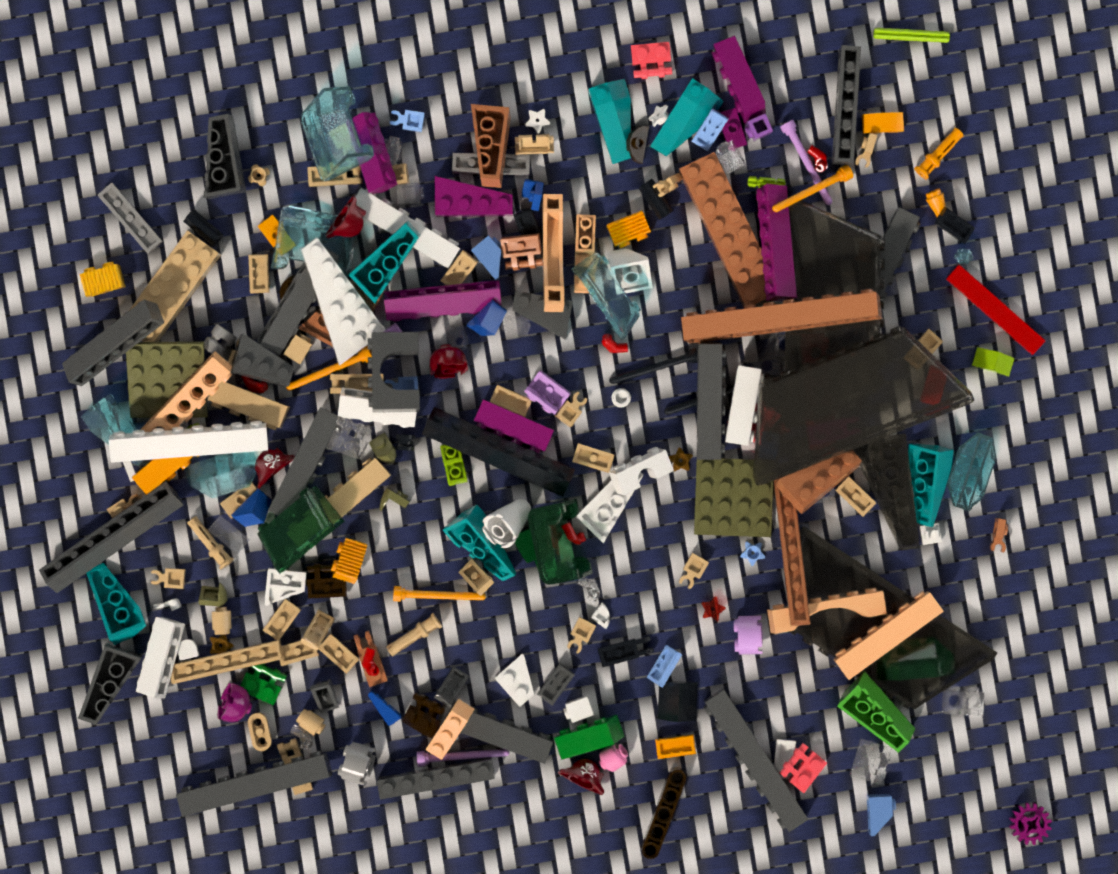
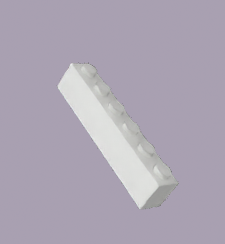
M362 188L356 195V205L366 211L365 219L391 235L409 221L421 235L413 248L447 269L451 267L461 250L458 247V242L451 238L448 241L442 238L443 233L435 228L429 230L425 227L426 223L418 218L413 220L408 217L410 213L404 209L399 208V210H396L392 207L393 203L385 198L380 200L375 197L377 193H368L367 188L366 190Z

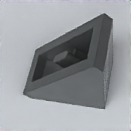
M331 679L314 683L310 686L320 713L339 708Z

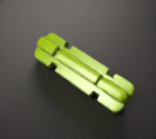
M749 176L747 185L749 187L758 186V188L766 184L785 186V179L778 178L775 180V178Z

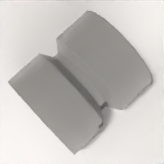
M216 324L211 331L212 336L205 339L204 346L211 354L216 351L221 357H224L228 352L227 347H231L237 337L219 324Z

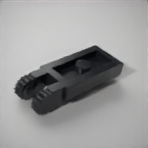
M650 636L636 640L634 638L597 648L602 667L653 653L654 650L650 647L638 651L636 645L649 642L651 640Z

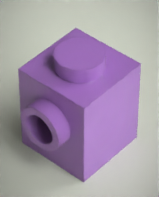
M766 114L760 115L746 123L745 132L748 138H752L753 141L759 140L773 132Z

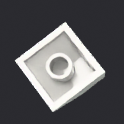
M626 248L607 252L615 295L653 288L647 256Z

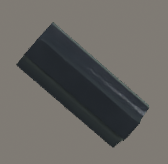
M651 179L641 185L639 190L658 219L661 220L674 210L664 196H658L660 192L657 187L653 188L655 181Z
M195 209L183 221L212 247L224 235Z

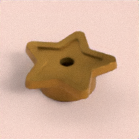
M679 447L675 455L668 456L673 463V472L681 468L687 471L690 470L688 462L693 457L692 454H684L683 450Z
M226 634L221 635L219 638L210 637L212 643L210 654L224 653L234 647L232 643L227 641Z

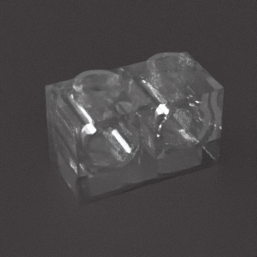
M948 686V689H943L942 712L944 714L983 716L984 692L979 691L978 687H968L967 690H960L959 686ZM952 695H957V703L950 705L949 698ZM976 696L977 703L970 706L968 703L969 698Z

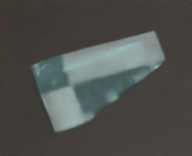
M111 394L94 404L81 416L90 431L108 445L109 436L113 435L114 432L123 431L126 434L137 430L116 398ZM152 459L131 462L141 469Z

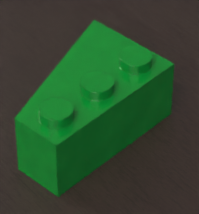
M614 715L608 718L597 719L590 724L583 723L577 725V728L572 730L570 728L560 730L559 735L554 740L561 760L614 745L624 737L618 715Z

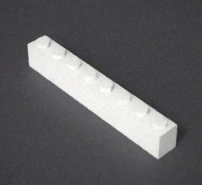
M252 421L250 424L235 422L231 423L230 426L213 424L211 427L204 428L202 425L192 426L191 429L174 427L172 430L165 431L163 428L153 429L152 432L135 430L133 433L126 434L123 431H117L109 436L111 463L268 450L267 426L262 421Z

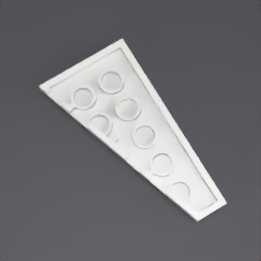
M316 237L302 247L301 252L331 338L338 365H341L368 345L367 338H371V332H384L386 330Z

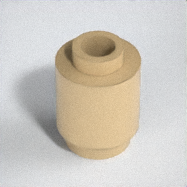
M215 607V611H211L212 630H214L215 635L230 634V629H232L231 610H227V607Z
M304 709L296 720L301 728L313 736L316 734L320 735L326 726L323 724L325 720L311 710Z

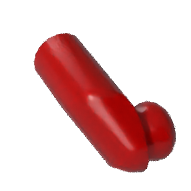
M604 334L602 336V345L610 353L628 352L627 343H616L612 339L611 334Z
M570 522L561 526L569 541L576 545H581L582 542L586 541L584 533L576 534Z
M367 647L362 660V666L368 675L377 676L379 668L373 660L376 650Z

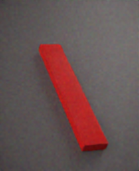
M957 265L946 278L952 286L1031 355H1034L1046 341L962 266Z

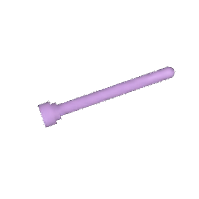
M791 120L780 126L783 134L789 135L814 184H817L822 180L795 132L797 130L794 120ZM826 188L820 190L819 193L825 204L830 205L832 199Z
M506 749L446 753L441 760L433 754L417 751L418 767H425V764H429V762L508 756L510 752Z

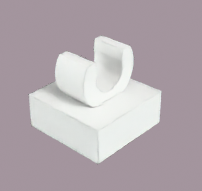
M934 523L933 527L919 526L922 545L942 542L939 523Z

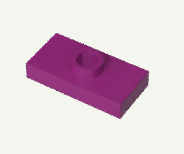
M733 108L720 112L729 118L722 129L728 151L746 146L747 143L737 109Z

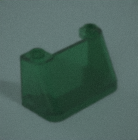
M317 486L311 489L306 487L299 493L301 497L269 524L266 521L257 528L259 530L257 536L279 574L290 568L303 555L345 522Z
M577 498L537 507L528 514L541 580L545 584L552 585L578 580L593 574L591 563L587 558H574L571 541L567 539L561 527L567 523L566 520L573 519L578 515Z

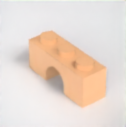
M458 699L426 750L442 760L468 722L474 708Z

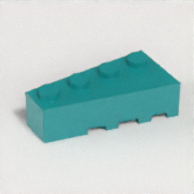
M407 221L349 274L374 303L377 302L421 236L420 233Z

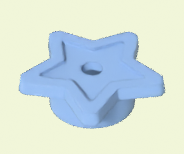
M745 542L746 550L740 557L748 559L751 566H754L758 559H765V555L761 552L762 543L759 542L752 545L749 542Z

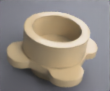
M257 164L253 165L248 181L265 186L266 178L270 174L269 169H263Z

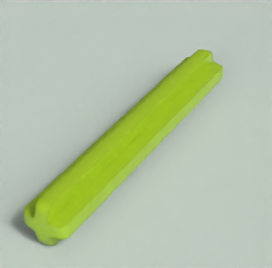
M875 28L873 37L875 39L947 43L950 40V32Z

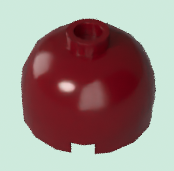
M450 344L441 345L440 348L431 354L429 361L430 375L434 374L435 378L447 379L454 378V373L460 372L461 375L468 371L466 355L461 349Z

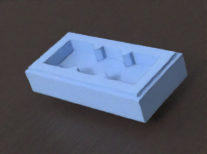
M712 108L692 142L708 152L729 118Z
M665 645L647 678L663 688L682 654L672 647Z

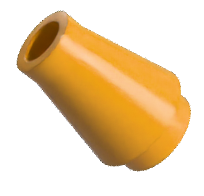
M935 189L925 194L927 197L925 200L938 218L946 204L944 192H941L940 189Z

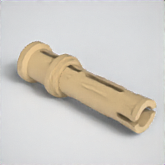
M197 516L187 522L210 551L209 556L213 557L219 564L220 570L234 561V558H230L223 549L224 546L216 542Z
M432 613L431 617L422 623L418 622L413 630L387 645L386 648L393 657L418 639L428 637L429 633L435 629L442 628V625L436 615Z

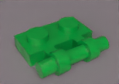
M265 663L251 666V668L255 669V673L246 672L240 686L249 695L274 706L282 689L281 686L275 683L277 680L285 682L287 675L280 673L281 670L276 668L274 670L265 666ZM261 672L271 676L270 681L261 678Z

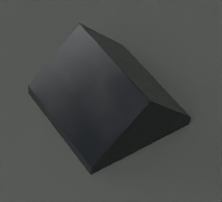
M666 681L663 688L659 686L657 719L672 722L696 721L698 682Z

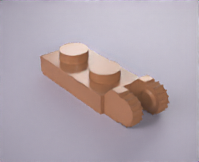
M366 631L365 637L369 644L368 647L376 650L373 660L379 668L377 676L368 675L363 668L368 685L372 687L388 681L371 633ZM357 634L354 635V640L362 664L367 647H362L361 639Z

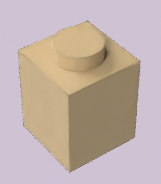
M302 333L300 336L295 335L283 355L298 364H302L313 345L309 343L311 339Z

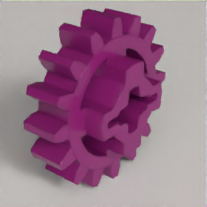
M1026 802L1024 808L1018 805L1019 811L1013 810L1012 812L1015 816L1009 817V820L1013 822V824L1009 825V828L1014 829L1011 834L1013 836L1018 835L1017 840L1019 842L1024 839L1025 845H1028L1029 841L1036 845V840L1042 843V836L1048 837L1046 830L1052 829L1048 826V823H1051L1052 820L1046 818L1049 813L1047 811L1043 812L1044 808L1042 806L1037 808L1036 803H1033L1030 807ZM1033 811L1031 814L1023 815L1026 812ZM1041 818H1042V827H1040V822H1039ZM1019 820L1021 821V828H1020V830H1019V828H1018V821H1019ZM1030 821L1034 825L1031 827L1027 824V822ZM1030 833H1037L1036 835L1029 836Z

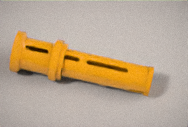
M954 128L932 153L925 156L926 159L914 168L916 173L927 180L929 178L928 175L940 166V161L963 138L964 134L959 129Z

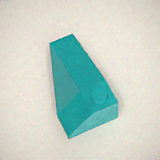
M692 78L650 147L667 157L700 129L712 108L718 111L724 101L709 88Z
M625 79L606 82L589 88L588 93L612 164L631 159L630 153L626 149V141L631 132V97Z
M909 444L907 468L910 469L912 478L909 481L910 487L913 486L914 498L912 502L916 523L929 527L934 526L952 469L953 449L938 445Z
M475 505L462 512L445 526L443 531L457 547L460 548L462 546L470 552V557L473 559L476 557L482 561L484 567L501 581L507 580L517 573L505 549L501 548L502 545L498 543L494 545L485 536L482 527L484 526L483 519L486 517V514L478 505Z
M105 564L97 565L86 574L108 638L116 645L133 638L146 626L140 607Z

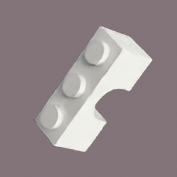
M654 447L649 449L647 454L643 456L638 455L631 458V462L627 464L621 463L616 465L609 474L616 492L626 495L641 487L638 480L641 470L646 469L649 476L656 479L674 470L666 450Z

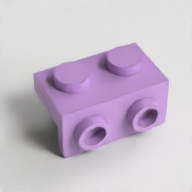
M542 370L538 372L524 391L531 401L540 403L542 408L550 414H556L571 394V392Z

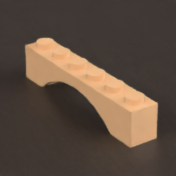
M543 194L544 312H563V194Z
M876 587L865 589V593L858 594V591L846 592L847 596L840 597V594L829 595L828 599L825 600L817 597L811 598L810 602H808L810 616L818 611L829 608H846L864 617L887 614L884 593L877 590ZM784 604L772 605L773 609L767 610L771 633L777 634L794 631L798 627L790 626L788 606L784 607Z

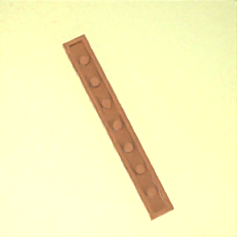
M791 473L773 475L790 626L810 625L797 509L776 487L778 479Z

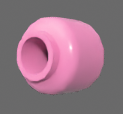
M615 743L600 751L599 764L604 770L608 769L614 772L627 763L628 753L621 744Z

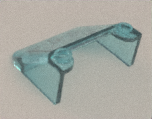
M350 86L323 88L301 115V123L322 181H330L369 161L374 156L371 145H361L349 107L355 104V96Z
M285 206L280 212L271 268L284 269L287 267L289 259L304 262L301 248L317 237L323 246L339 256L338 266L348 278L353 263L356 236L326 238V232L338 215L294 206Z
M595 252L571 270L592 296L612 326V331L623 340L640 317L639 311L641 309L635 301L631 302L607 266L610 263L605 255L602 254L600 256L599 253Z

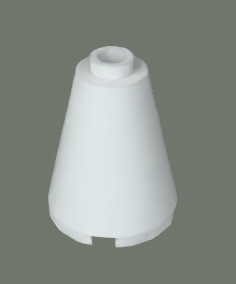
M517 499L488 514L483 519L484 526L482 528L489 541L494 545L497 543L502 545L501 548L512 546L531 514L530 504L524 499Z

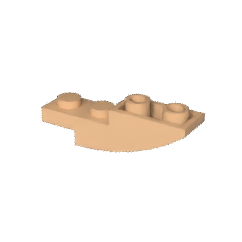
M576 215L574 293L593 294L596 215Z

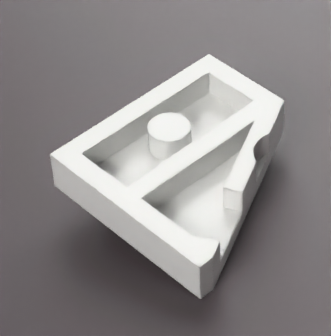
M268 568L265 605L268 606L271 603L305 592L307 571Z
M522 653L495 677L496 681L519 707L534 695L525 656Z

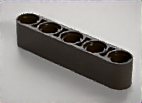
M674 767L669 771L645 834L641 849L643 856L647 859H654L658 856L685 785L686 775L680 767ZM680 772L682 779L677 782L672 780V775ZM670 790L676 793L675 797L671 800L665 797L666 792ZM663 808L669 811L668 816L664 818L658 815L659 811ZM660 827L662 828V833L657 836L653 835L652 829ZM648 845H653L656 848L651 854L645 851Z

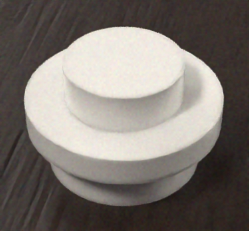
M624 388L616 389L611 397L612 402L617 407H625L630 403L631 395Z

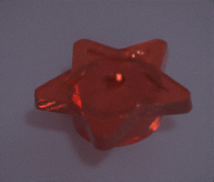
M715 596L710 602H701L705 609L703 618L712 617L715 621H719V613L724 611L726 607L718 603L717 597Z

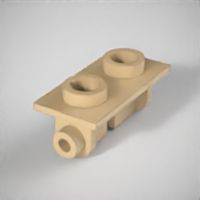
M550 134L536 135V140H532V135H519V137H515V155L554 153V137L550 136Z

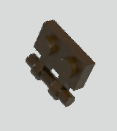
M314 563V565L307 566V573H314L315 579H307L308 599L347 597V583L344 580L333 578L332 564L321 565L320 563ZM332 572V578H321V573Z
M415 693L413 699L417 701L416 707L413 705L409 706L401 722L433 739L441 723L436 717L438 714L443 715L445 708L441 707V704L437 701L429 700L428 696ZM426 707L429 708L428 714L424 712Z

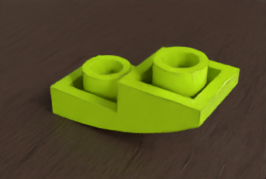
M441 445L440 449L448 485L452 486L468 482L461 452L447 445Z

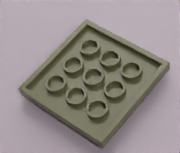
M139 342L126 352L130 418H151L205 362L204 342ZM194 387L196 392H203L202 388ZM207 397L205 398L206 403L199 410L196 408L192 412L194 414L192 418L208 417ZM187 400L181 401V403L185 406L190 405V403ZM173 413L168 414L170 418H178Z
M696 458L694 535L771 537L774 460L721 458V460H698Z

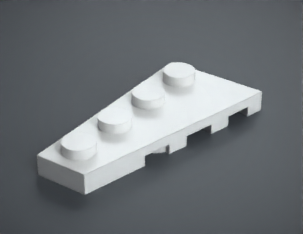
M641 472L638 476L639 482L643 477V474ZM611 480L576 517L604 543L634 491L626 495L618 494Z

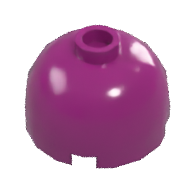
M228 683L221 696L223 701L222 706H218L217 718L233 723L238 722L245 714L250 713L252 703H249L250 696L243 687L234 683Z

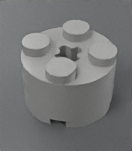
M356 742L346 745L343 756H345L344 764H340L338 775L343 780L365 786L368 781H364L366 776L370 777L376 756L372 755V752H376V748Z

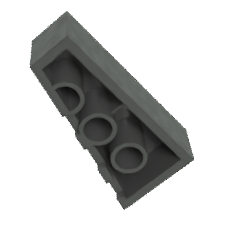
M229 114L209 117L206 182L203 198L213 199L245 193L246 186L234 117Z
M105 643L78 719L97 725L141 660L142 655Z

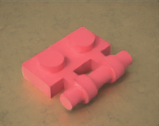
M669 42L631 45L632 66L640 65L641 69L633 71L634 78L648 79V77L652 76L662 78L665 75H672V67L664 68L665 62H671ZM657 63L658 68L647 69L646 64Z
M804 743L793 751V756L782 765L783 769L779 772L784 778L790 772L792 775L787 781L802 793H805L827 764L826 761L812 750L806 756L804 753L809 747ZM801 759V764L795 769L794 766Z

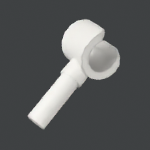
M178 598L164 603L153 604L154 609L170 606L171 611L182 607Z

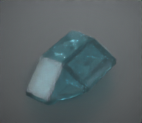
M977 432L958 448L947 481L953 506L970 511L984 497L996 460L993 445L994 438Z
M258 451L228 453L191 464L184 469L189 486L211 498L250 487L257 474L255 462L259 454Z

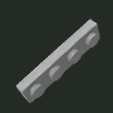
M453 153L452 174H480L477 153ZM506 154L503 175H530V154Z
M113 183L109 184L98 194V197L147 254L151 253L163 242Z

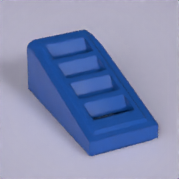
M372 690L368 693V697L388 726L402 718V715Z

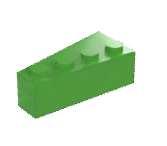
M865 671L843 692L837 707L898 753L910 742L915 727Z

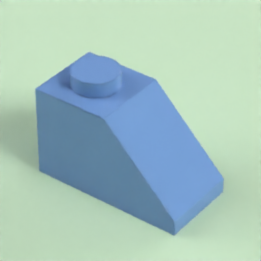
M488 235L471 249V252L491 276L498 280L501 262V249L499 247L501 244L495 237L491 239Z
M890 794L866 795L868 833L870 836H875L893 816V810H896L895 799H892Z

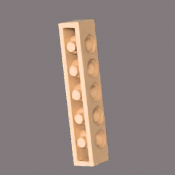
M214 351L140 430L152 432L156 427L172 430L174 427H180L179 425L183 421L187 423L194 415L192 412L196 408L199 410L206 403L205 398L208 395L213 396L219 389L218 385L222 381L225 383L231 377L232 365ZM212 373L216 376V379H209L206 374ZM194 387L202 388L203 392H196ZM187 400L190 403V405L185 406L181 403V401ZM173 413V414H175L178 418H177V419H171L168 414Z

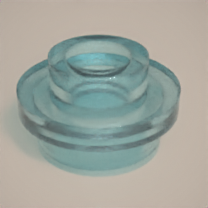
M957 249V252L954 254V259L960 264H968L974 258L972 251L969 249Z

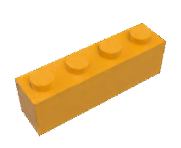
M193 456L152 459L136 472L132 479L147 495L160 486L163 481L169 482L177 475L175 471L180 467L182 470L191 463L190 459Z

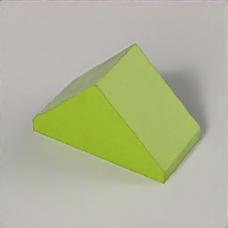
M977 347L972 366L1009 377L1015 358L1001 352Z

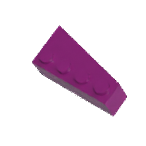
M735 35L713 44V59L715 63L719 62L721 67L719 69L723 80L726 79L728 92L734 98L735 107L738 113H740L744 125L747 121L766 114L765 100Z
M435 176L436 217L513 216V195Z

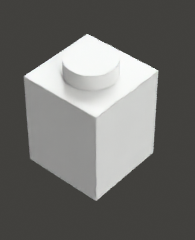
M587 695L566 702V708L563 709L567 720L571 719L572 723L594 715Z

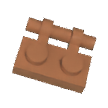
M539 233L502 237L500 239L503 258L511 257L510 262H505L506 270L513 269L516 271L525 267L534 269L537 266H543V258L536 259L535 255L542 253ZM528 256V260H519L518 257Z

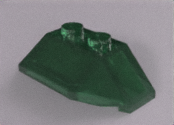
M934 637L905 639L876 660L878 680H910L955 674L953 653Z

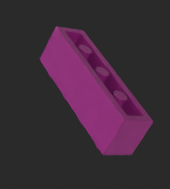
M362 112L346 121L368 193H383L398 185L376 114Z
M484 399L474 421L478 422L476 426L485 430L490 427L495 430L494 434L503 438L508 435L513 438L512 442L521 446L523 443L531 445L529 449L539 454L541 450L545 452L554 430Z

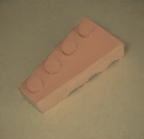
M471 104L482 186L501 188L511 120L509 107Z
M847 447L778 479L776 487L803 514L860 466L862 460L850 447Z

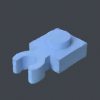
M405 110V115H401L399 111H391V114L398 116L397 121H390L391 125L398 126L403 124V130L422 133L424 112Z

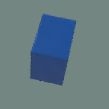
M491 300L467 323V326L481 336L495 335L507 313V309Z
M257 489L231 516L244 527L262 524L266 520L272 499L263 491Z

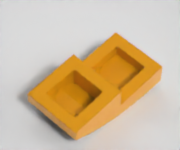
M903 112L862 114L863 134L904 132Z

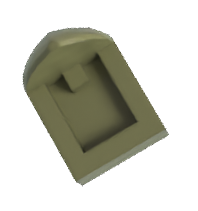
M385 432L369 442V445L381 462L387 464L395 462L396 450Z
M386 488L380 501V511L383 510L389 499L407 508L410 503L407 499L408 495L400 490L396 493Z
M219 583V587L202 586L199 605L220 607L227 602V592L222 583Z

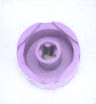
M761 615L738 616V619H735L734 632H738V638H735L734 644L735 652H739V655L763 654V649H759L763 644L762 623H758V620L762 619Z

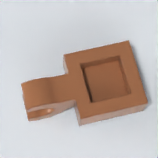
M995 518L992 535L993 541L990 545L991 551L995 550L997 544L1001 545L1000 552L1004 553L1006 550V545L1002 541L1004 535H1007L1008 524H1006L1005 519Z

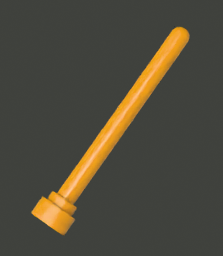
M844 165L838 168L835 175L775 204L772 209L774 212H779L838 181L846 182L853 178V172L848 165Z
M366 346L357 355L352 356L343 364L338 365V363H335L292 381L286 389L291 391L360 361L362 363L366 361L367 363L368 357H372L371 350H368V346Z
M394 586L393 601L401 602L405 598L485 600L486 595L484 593L480 596L476 592L405 590L402 586Z

